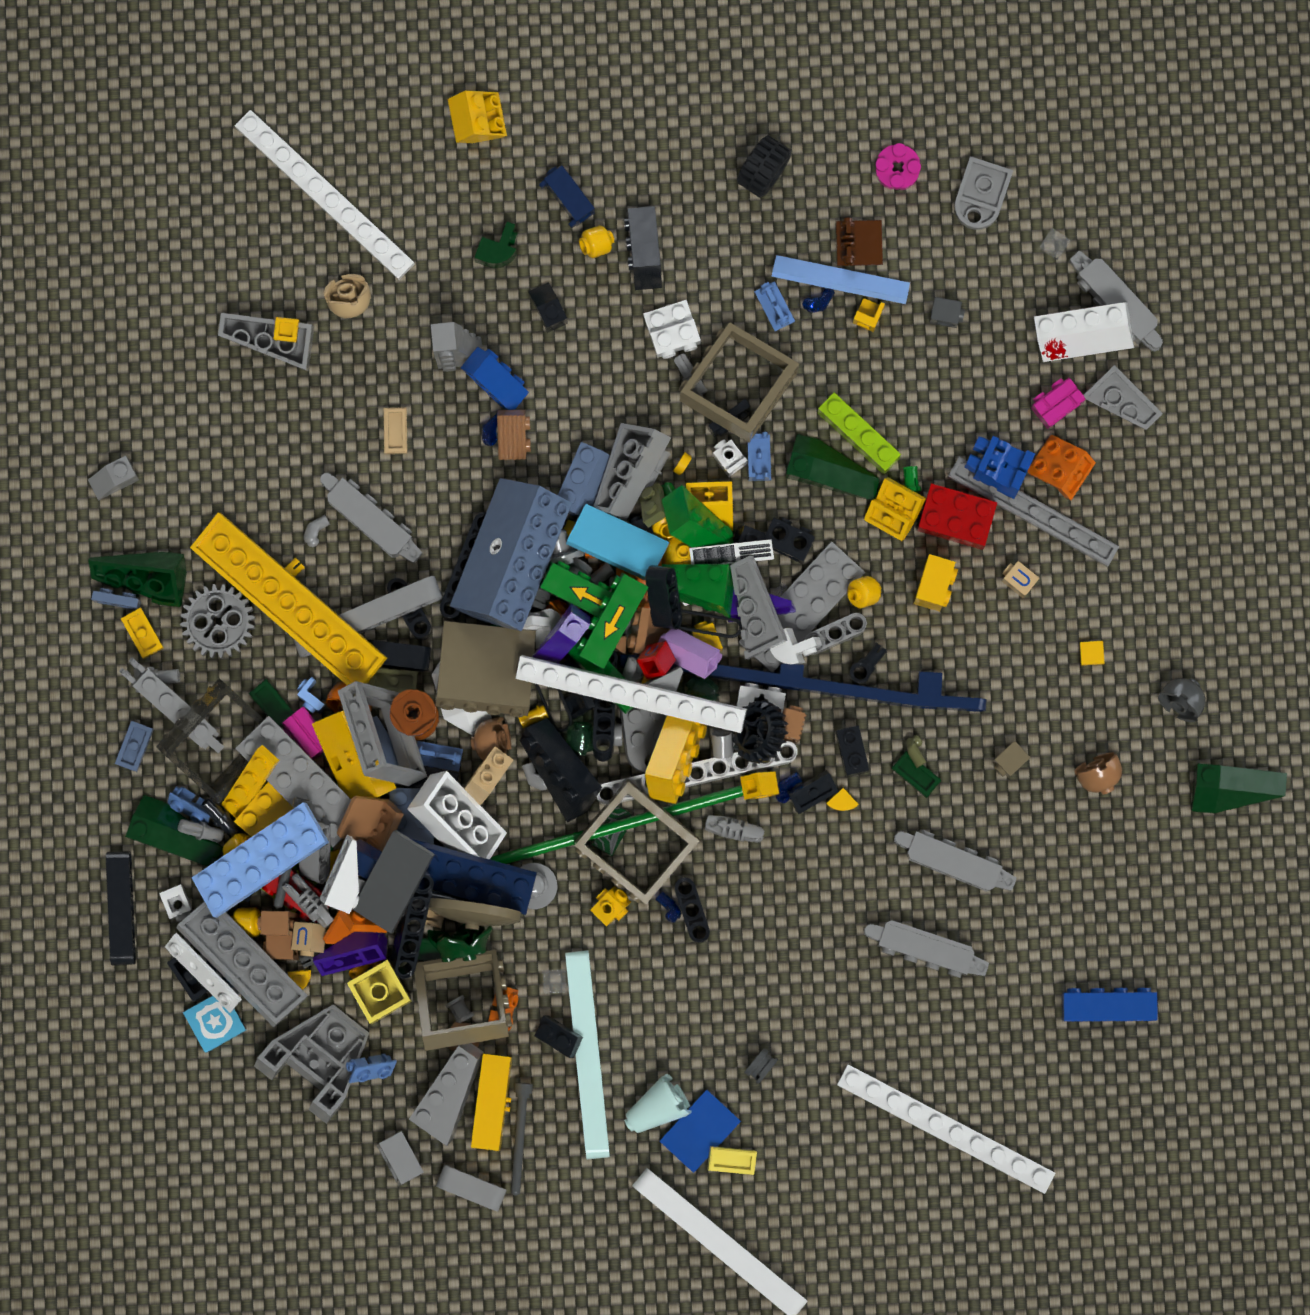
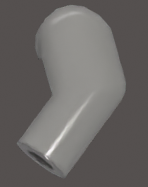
M325 515L307 525L304 542L309 547L318 545L319 539L317 536L319 530L330 525Z
M533 763L523 765L522 768L528 784L539 790H547L543 779L536 773Z

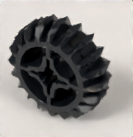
M761 700L749 702L748 706L742 707L747 709L742 732L731 731L734 734L732 741L735 745L733 748L746 761L758 764L770 762L771 758H777V751H783L782 743H787L784 739L785 735L788 734L785 730L788 723L784 721L786 715L781 713L782 709L771 702Z

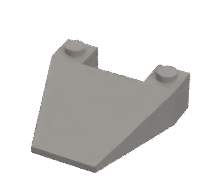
M333 1004L272 1040L259 1055L254 1067L273 1080L281 1069L288 1064L321 1091L312 1101L308 1110L327 1124L342 1106L351 1084L349 1079L352 1073L347 1071L346 1063L351 1059L361 1057L369 1032Z

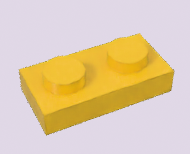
M141 607L121 618L143 659L164 648Z

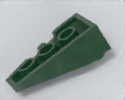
M797 434L786 473L787 479L870 501L875 499L880 481L878 477L823 441Z
M146 795L143 796L134 812L125 836L128 839L207 867L212 856L220 858L223 847L216 842L207 839L198 840L195 836L178 831L179 821L182 819L189 820L173 810L166 802Z

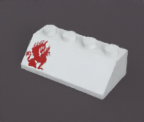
M1127 302L1034 316L1037 340L1043 362L1134 348Z

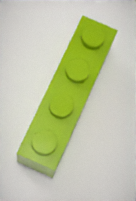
M835 392L818 408V414L883 475L900 459L901 454Z

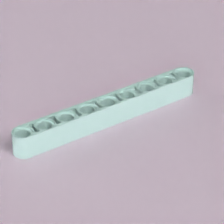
M589 951L566 952L573 1031L583 1037L576 1053L586 1159L608 1158L610 1153Z

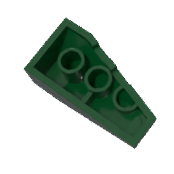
M152 552L90 557L88 560L91 579L114 588L122 587L128 589L137 597L141 594L151 598V602L158 605L181 607L187 575L184 554Z
M1198 763L1194 766L1191 812L1215 814L1285 797L1287 773Z

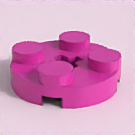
M901 143L888 146L878 155L875 165L876 177L888 189H908L915 184L919 177L921 169L920 159L913 149ZM893 163H902L903 172H894L892 170L894 168Z

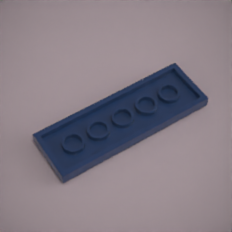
M412 839L435 854L427 868L434 881V891L487 905L517 910L523 915L527 914L537 872Z

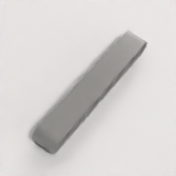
M430 576L344 612L339 616L361 634L442 599L443 596L435 576ZM293 639L300 658L312 655Z

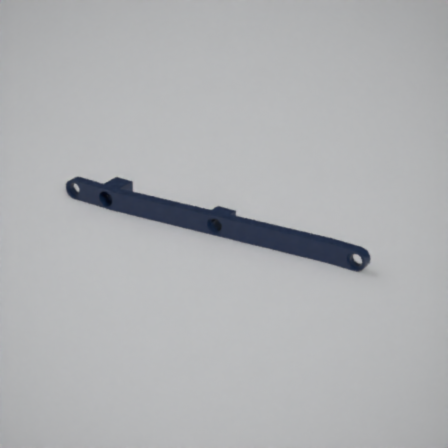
M619 655V667H625L628 657H634L637 661L640 655ZM781 663L780 674L717 665V669L707 676L716 679L920 709L985 712L987 699L941 696L942 673L919 671L917 694L803 677L804 665ZM673 664L669 670L677 667L678 665ZM682 668L683 674L696 675Z

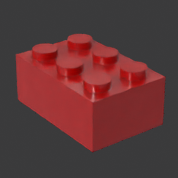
M931 483L917 531L983 550L998 502Z

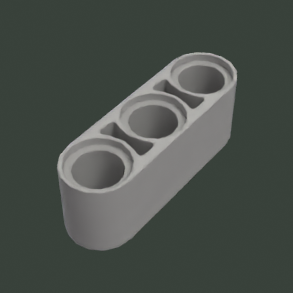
M853 613L810 632L804 640L820 637L823 646L817 648V652L812 654L816 655L861 635L866 628L867 621L862 614ZM852 619H858L862 622V628L854 630L850 627L849 623ZM833 628L839 629L841 637L836 640L830 638L829 630Z
M318 822L329 843L299 862V874L302 877L322 884L327 880L330 873L331 829L330 826Z
M445 1164L436 1184V1187L497 1212L507 1191L502 1187Z

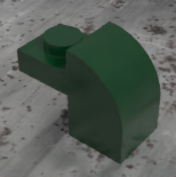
M506 222L500 242L482 237L474 257L475 263L490 268H501L510 264L517 255V249L510 246L511 244L515 245L519 232H516V225Z

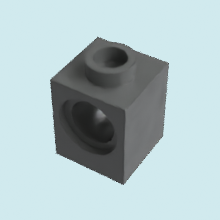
M935 297L930 324L957 328L958 322L963 323L965 309L961 308L962 302Z

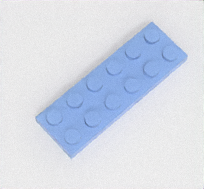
M303 802L193 876L192 880L212 916L217 918L322 848L329 841L308 804Z

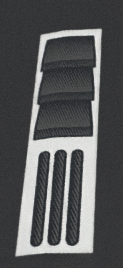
M772 540L689 548L691 564H734L748 556H754L755 561L774 559Z

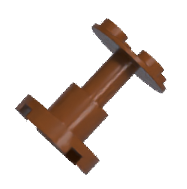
M413 689L402 691L393 699L390 707V719L393 726L400 733L415 736L416 740L428 738L438 726V709L432 698L425 692Z

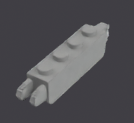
M1081 251L1072 256L1069 262L1078 274L1077 284L1084 292L1089 291L1094 297L1093 301L1097 306L1127 302L1133 342L1135 341L1137 345L1142 342L1151 352L1159 351L1163 344V339L1155 331L1158 319L1103 259H1094L1092 261Z
M329 472L321 474L320 482L329 491L327 494L329 504L391 558L402 556L414 564L423 553L413 542L412 536H410L412 531L403 523L400 525L396 524L393 521L395 517L384 508L381 511L375 506L377 501L369 494L365 496L358 491L360 487L353 480L349 479L346 481L342 477L339 481L334 476H331Z
M132 657L129 660L130 664L135 669L141 671L138 677L134 679L131 673L123 668L119 671L139 693L201 748L203 747L206 750L210 746L217 753L224 748L215 739L219 735L216 732L217 730L147 667L144 668Z
M921 830V833L916 831L914 835L898 831L894 836L895 844L908 850L906 855L909 861L986 892L994 887L1012 891L1016 877L1003 870V866L998 865L999 860L986 856L983 859L976 856L977 851L967 847L964 850L956 848V843L943 838L942 842L934 839V834L925 830Z
M893 920L885 923L884 927L869 924L863 929L865 937L878 941V947H881V952L894 956L896 952L904 955L903 959L906 961L917 963V960L926 962L925 967L937 971L941 967L948 970L947 974L961 978V975L966 976L967 974L986 975L989 963L976 957L971 946Z

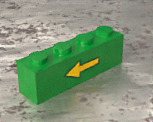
M559 560L557 564L551 562L539 587L598 617L601 611L599 605L605 595L609 597L611 588L600 581L598 585L590 582L591 577L580 571L577 575L570 572V566Z
M621 573L620 577L616 575L610 585V588L613 590L609 597L605 595L599 605L601 611L598 617L593 616L588 627L590 631L587 637H582L576 647L579 650L577 653L579 656L603 669L649 588L624 573Z

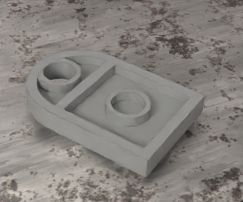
M970 156L954 206L956 217L962 225L969 229L982 230L988 228L996 221L1013 170ZM970 212H977L980 215V221L972 223L968 220L967 216Z
M635 707L625 714L620 709L626 758L634 769L645 773L647 769L645 758L648 755H652L667 715L651 713L650 711Z

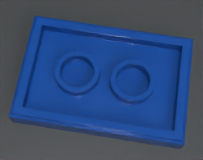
M708 1090L688 1109L692 1113L680 1118L660 1140L693 1173L709 1157L710 1146L718 1147L741 1122Z

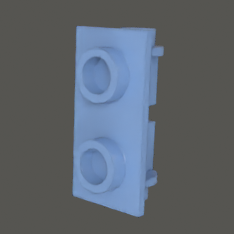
M775 281L770 284L769 282L764 283L760 289L754 291L774 331L795 322Z
M421 741L417 742L424 766L459 772L463 749Z
M176 786L173 792H170L167 804L176 812H183L190 816L193 822H205L208 825L210 816L200 808V805L205 800L199 797L197 802L193 803L192 801L196 795L182 786L180 788Z
M386 1054L368 1057L369 1064L365 1057L351 1059L346 1063L347 1071L352 1073L349 1083L387 1078L391 1076L397 1060H391V1057Z

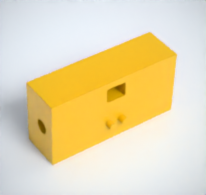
M344 710L312 723L338 786L350 799L354 796L377 798L396 789L393 782L364 776Z
M483 1054L471 1148L501 1151L506 1111L510 1112V1107H506V1105L512 1099L508 1097L512 1057Z

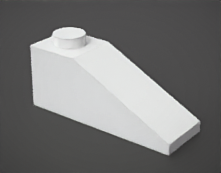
M347 835L319 899L324 905L350 914L352 908L354 909L359 901L357 842L352 836Z

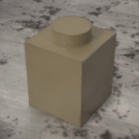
M1014 741L994 759L993 762L996 764L994 769L1002 777L1006 775L1009 778L1031 757Z

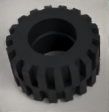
M765 136L758 142L743 164L737 177V183L757 197H763L773 187L791 157V150L771 136Z

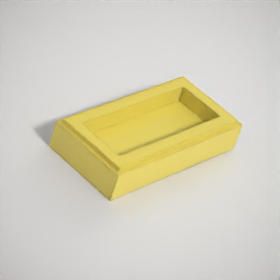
M710 1146L707 1170L754 1175L757 1151Z

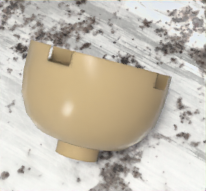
M347 274L341 276L342 280L335 282V279L332 280L324 290V296L330 311L341 318H354L365 312L370 303L371 293L364 277L356 274Z

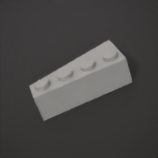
M221 313L218 336L309 372L314 326L312 324L299 323L297 343L273 340L275 320Z
M455 322L431 324L433 352L438 369L443 368V371L446 372L455 371L456 367H461L477 347L482 349L481 337H476V334L469 333V330L463 329L462 326Z
M621 423L593 507L626 521L671 437L656 429Z
M472 1043L459 1045L409 1118L410 1121L446 1146L454 1139L466 1100L470 1094L472 1083L484 1054L482 1050Z

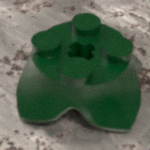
M463 924L451 936L448 935V932L430 929L427 930V936L430 943L439 951L442 962H451L456 960V958H462L463 961H471L477 958L476 955L486 952V944L493 928L489 926L485 930L484 926H479V930L466 929L465 924Z

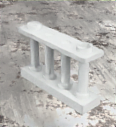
M177 933L174 934L165 948L219 1001L221 1006L231 1013L242 1000L238 996L240 993L234 987L231 988L222 979L224 976L218 970L215 972L206 963L207 959L202 954L198 955L189 946L191 943L185 937L182 939Z

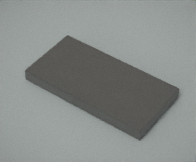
M394 830L359 894L357 906L354 909L352 908V910L387 932L393 933L435 854L399 831Z

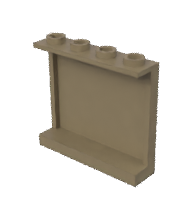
M444 621L435 706L444 710L463 709L470 713L485 711L491 715L503 713L510 714L512 717L528 716L531 682L516 679L520 656L532 657L534 654L536 631L524 629L518 631L505 627Z

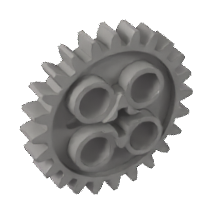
M213 584L212 591H209L204 586L203 594L196 590L197 598H188L192 603L191 606H183L188 613L181 614V617L186 619V622L181 623L180 626L187 628L182 634L183 636H190L187 643L192 644L195 642L194 651L202 648V656H205L209 651L211 659L215 657L216 653H218L220 659H223L224 652H227L232 657L233 649L240 653L239 645H248L244 640L245 637H253L248 630L255 629V626L250 624V621L255 620L256 617L249 615L254 609L253 607H245L249 600L244 599L241 601L243 596L241 592L234 595V587H231L227 592L225 584L221 586L220 590ZM215 600L222 601V607L218 611L211 610V604ZM229 605H231V606H232L231 610L228 611V612L222 617V615H223L224 612L226 611V608H227ZM237 614L240 616L239 623L234 626L230 625L228 622L229 617ZM215 617L218 619L221 618V621L223 622L221 626L218 624L215 625V622L213 621ZM199 618H206L208 621L207 626L203 629L196 627V622ZM214 626V628L210 632V635L207 638H205L204 635L206 634V632H208ZM218 632L225 633V640L222 643L214 642V636Z

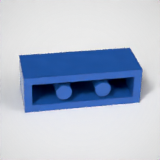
M477 347L461 366V369L500 407L505 410H515L529 393L523 387L525 382L515 374L512 376L510 374L511 369L505 363H499L497 361L498 356L490 349L484 351Z

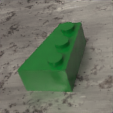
M683 485L661 499L669 533L692 548L734 543L732 530Z
M662 564V567L674 568L681 602L690 605L694 604L703 607L705 610L715 611L730 618L734 586L729 564Z

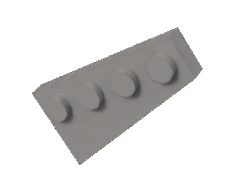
M748 556L730 565L734 592L737 595L739 605L737 611L738 616L741 618V637L744 640L746 650L744 651L745 659H751L788 641L754 556Z

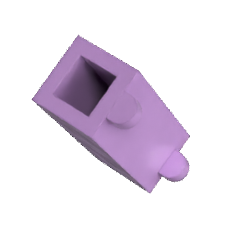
M671 629L667 633H663L659 639V642L666 641L676 659L674 664L704 679L717 669L718 662L722 658L719 649L679 629Z

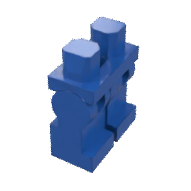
M979 436L973 450L983 454V458L981 459L970 454L964 468L975 473L973 479L997 488L998 492L1014 499L1035 453L1028 450L1026 452L1021 451L995 436L991 440Z

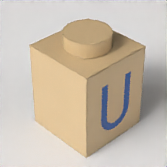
M1019 561L1015 565L1010 563L1002 573L1005 576L1002 582L1022 598L1028 594L1039 580L1038 576Z
M294 922L291 950L300 951L301 956L314 957V952L324 953L325 942L323 937L326 934V927L323 928L320 924Z

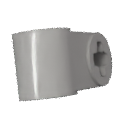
M711 728L714 758L724 759L734 755L733 747L735 743L732 741L734 734L730 730Z

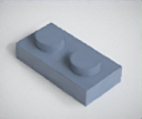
M100 588L99 592L93 591L91 600L94 603L133 610L139 609L141 601L132 593L123 592L122 596L113 594V590Z
M131 721L115 764L138 772L154 729Z

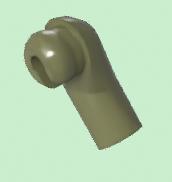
M914 735L912 738L909 737L906 740L908 755L916 768L926 763L925 758L918 749L922 745V740L918 735Z

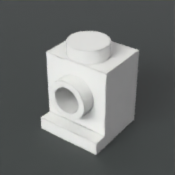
M724 439L714 446L716 451L713 452V457L728 477L747 465L748 460L743 456L732 439L728 442ZM727 451L733 453L731 459H727L724 456Z
M180 884L159 893L169 919H176L177 922H180L193 911L183 885ZM176 901L182 902L180 909L174 907Z

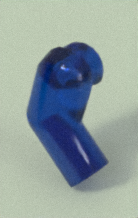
M825 288L820 297L804 299L802 306L810 313L824 311L835 292Z
M497 413L482 426V440L488 446H493L497 443Z
M798 772L791 774L778 783L779 794L776 795V799L779 803H787L790 800L787 792L802 782Z
M662 891L655 900L668 911L665 915L666 919L671 923H675L681 917V910L676 902Z

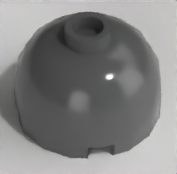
M1175 678L1163 687L1158 696L1160 704L1166 711L1170 713L1172 708L1180 714L1176 718L1186 722H1195L1205 708V694L1200 684L1192 678Z

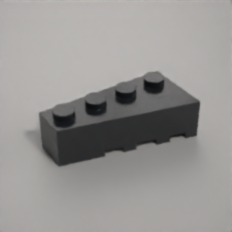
M548 718L527 727L519 741L543 779L567 823L587 813L602 786Z

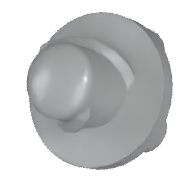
M565 529L561 530L547 567H549L551 562L557 563L558 560L568 565L574 562L573 558L585 555L584 552L566 544L568 535Z
M529 863L522 866L521 868L537 872L528 909L535 910L546 907L553 901L557 893L558 886L554 873L547 866L539 863Z

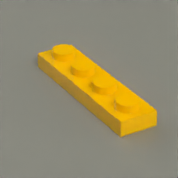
M261 745L253 754L221 806L237 818L258 794L279 762V759L265 746Z

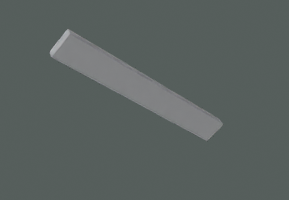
M961 457L958 458L947 478L985 499L998 502L997 506L1104 566H1109L1120 546L1020 490L1016 497L1012 499L998 492L997 488L973 479L975 473L964 468L967 461Z

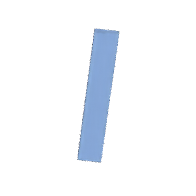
M776 255L772 277L901 304H906L910 286L909 282Z

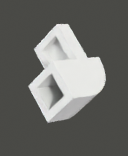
M545 609L528 614L523 629L536 631V649L539 648L561 618L560 614L553 609Z
M785 628L783 630L788 641L771 648L770 651L782 663L802 664L805 663L802 654L804 657L817 652L816 648L823 645L820 637H812L798 643L793 629Z

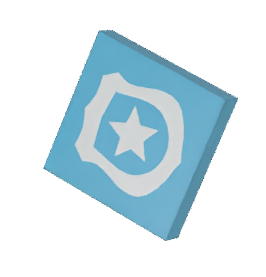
M214 996L183 1012L205 1053L247 1031L236 1010L234 1009L229 1013Z

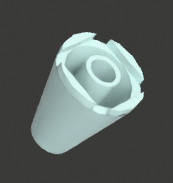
M665 1074L626 1113L627 1119L624 1121L631 1132L640 1133L686 1117L692 1113L691 1110H687L690 1104L678 1084L673 1086L670 1082L673 1079L670 1075Z

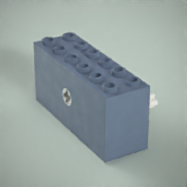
M500 478L450 606L481 622L522 631L528 614L531 613L530 609L572 503L539 485Z

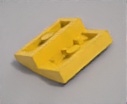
M889 477L884 478L876 499L871 501L864 520L903 541L916 521L926 498Z

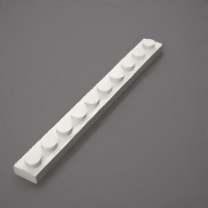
M249 110L235 125V128L398 280L414 266L415 263L255 113Z
M525 655L520 656L516 679L738 733H741L743 730L747 711L745 708Z
M848 1064L837 1086L1044 1194L1055 1175V1172Z

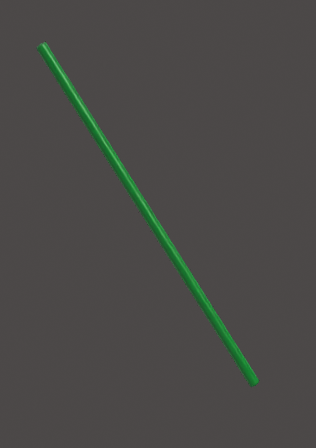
M741 785L663 808L672 816L743 797V790ZM648 811L601 825L589 840L659 821V819ZM584 830L492 856L490 860L509 864L572 846Z

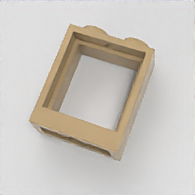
M494 747L487 758L479 765L464 789L481 806L513 762V759Z

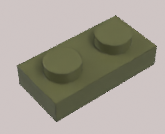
M658 482L651 487L645 488L640 495L643 522L648 528L666 517L661 500L664 498V491Z
M379 668L371 678L370 685L398 693L408 689L417 690L418 671Z

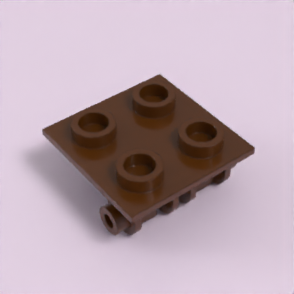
M844 218L843 221H836L837 266L883 265L882 220L853 221L852 218Z

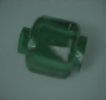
M694 675L685 685L688 687L687 695L716 701L720 696L718 694V685L708 676L704 679L702 677L697 678Z
M576 721L567 728L566 742L577 756H586L587 752L593 751L592 723Z

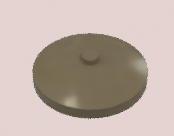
M431 898L428 907L429 910L436 914L463 923L466 929L479 930V926L515 924L521 920L520 911L467 901Z

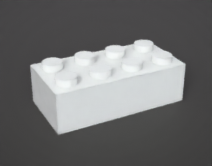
M447 771L430 774L407 808L445 848L489 860L507 834Z

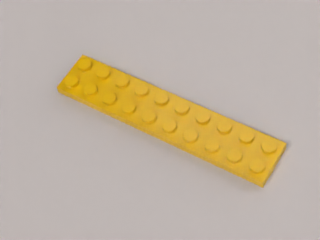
M218 512L190 547L347 686L355 681L367 684L386 661L387 657L222 513Z

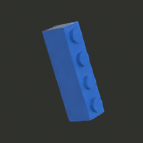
M1069 988L1067 993H1062V1022L1158 1021L1157 992H1151V988H1137V992L1128 993V988H1114V993H1105L1104 988H1090L1091 993H1081V988Z

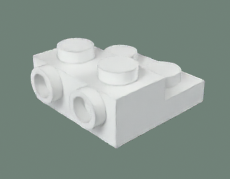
M687 300L643 313L657 358L663 357V359H668L675 356L677 351L684 350L689 352L697 349V345L701 344Z

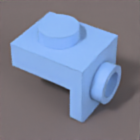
M313 677L309 680L304 679L297 688L299 691L298 697L304 701L302 706L311 713L317 711L321 714L326 708L325 704L309 692L316 684V680Z

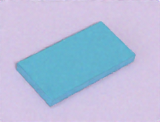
M585 504L566 544L646 581L648 567L659 565L669 542Z

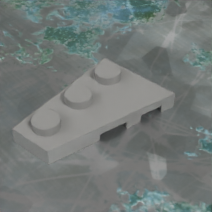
M1115 365L1083 395L1087 401L1145 430L1163 415Z

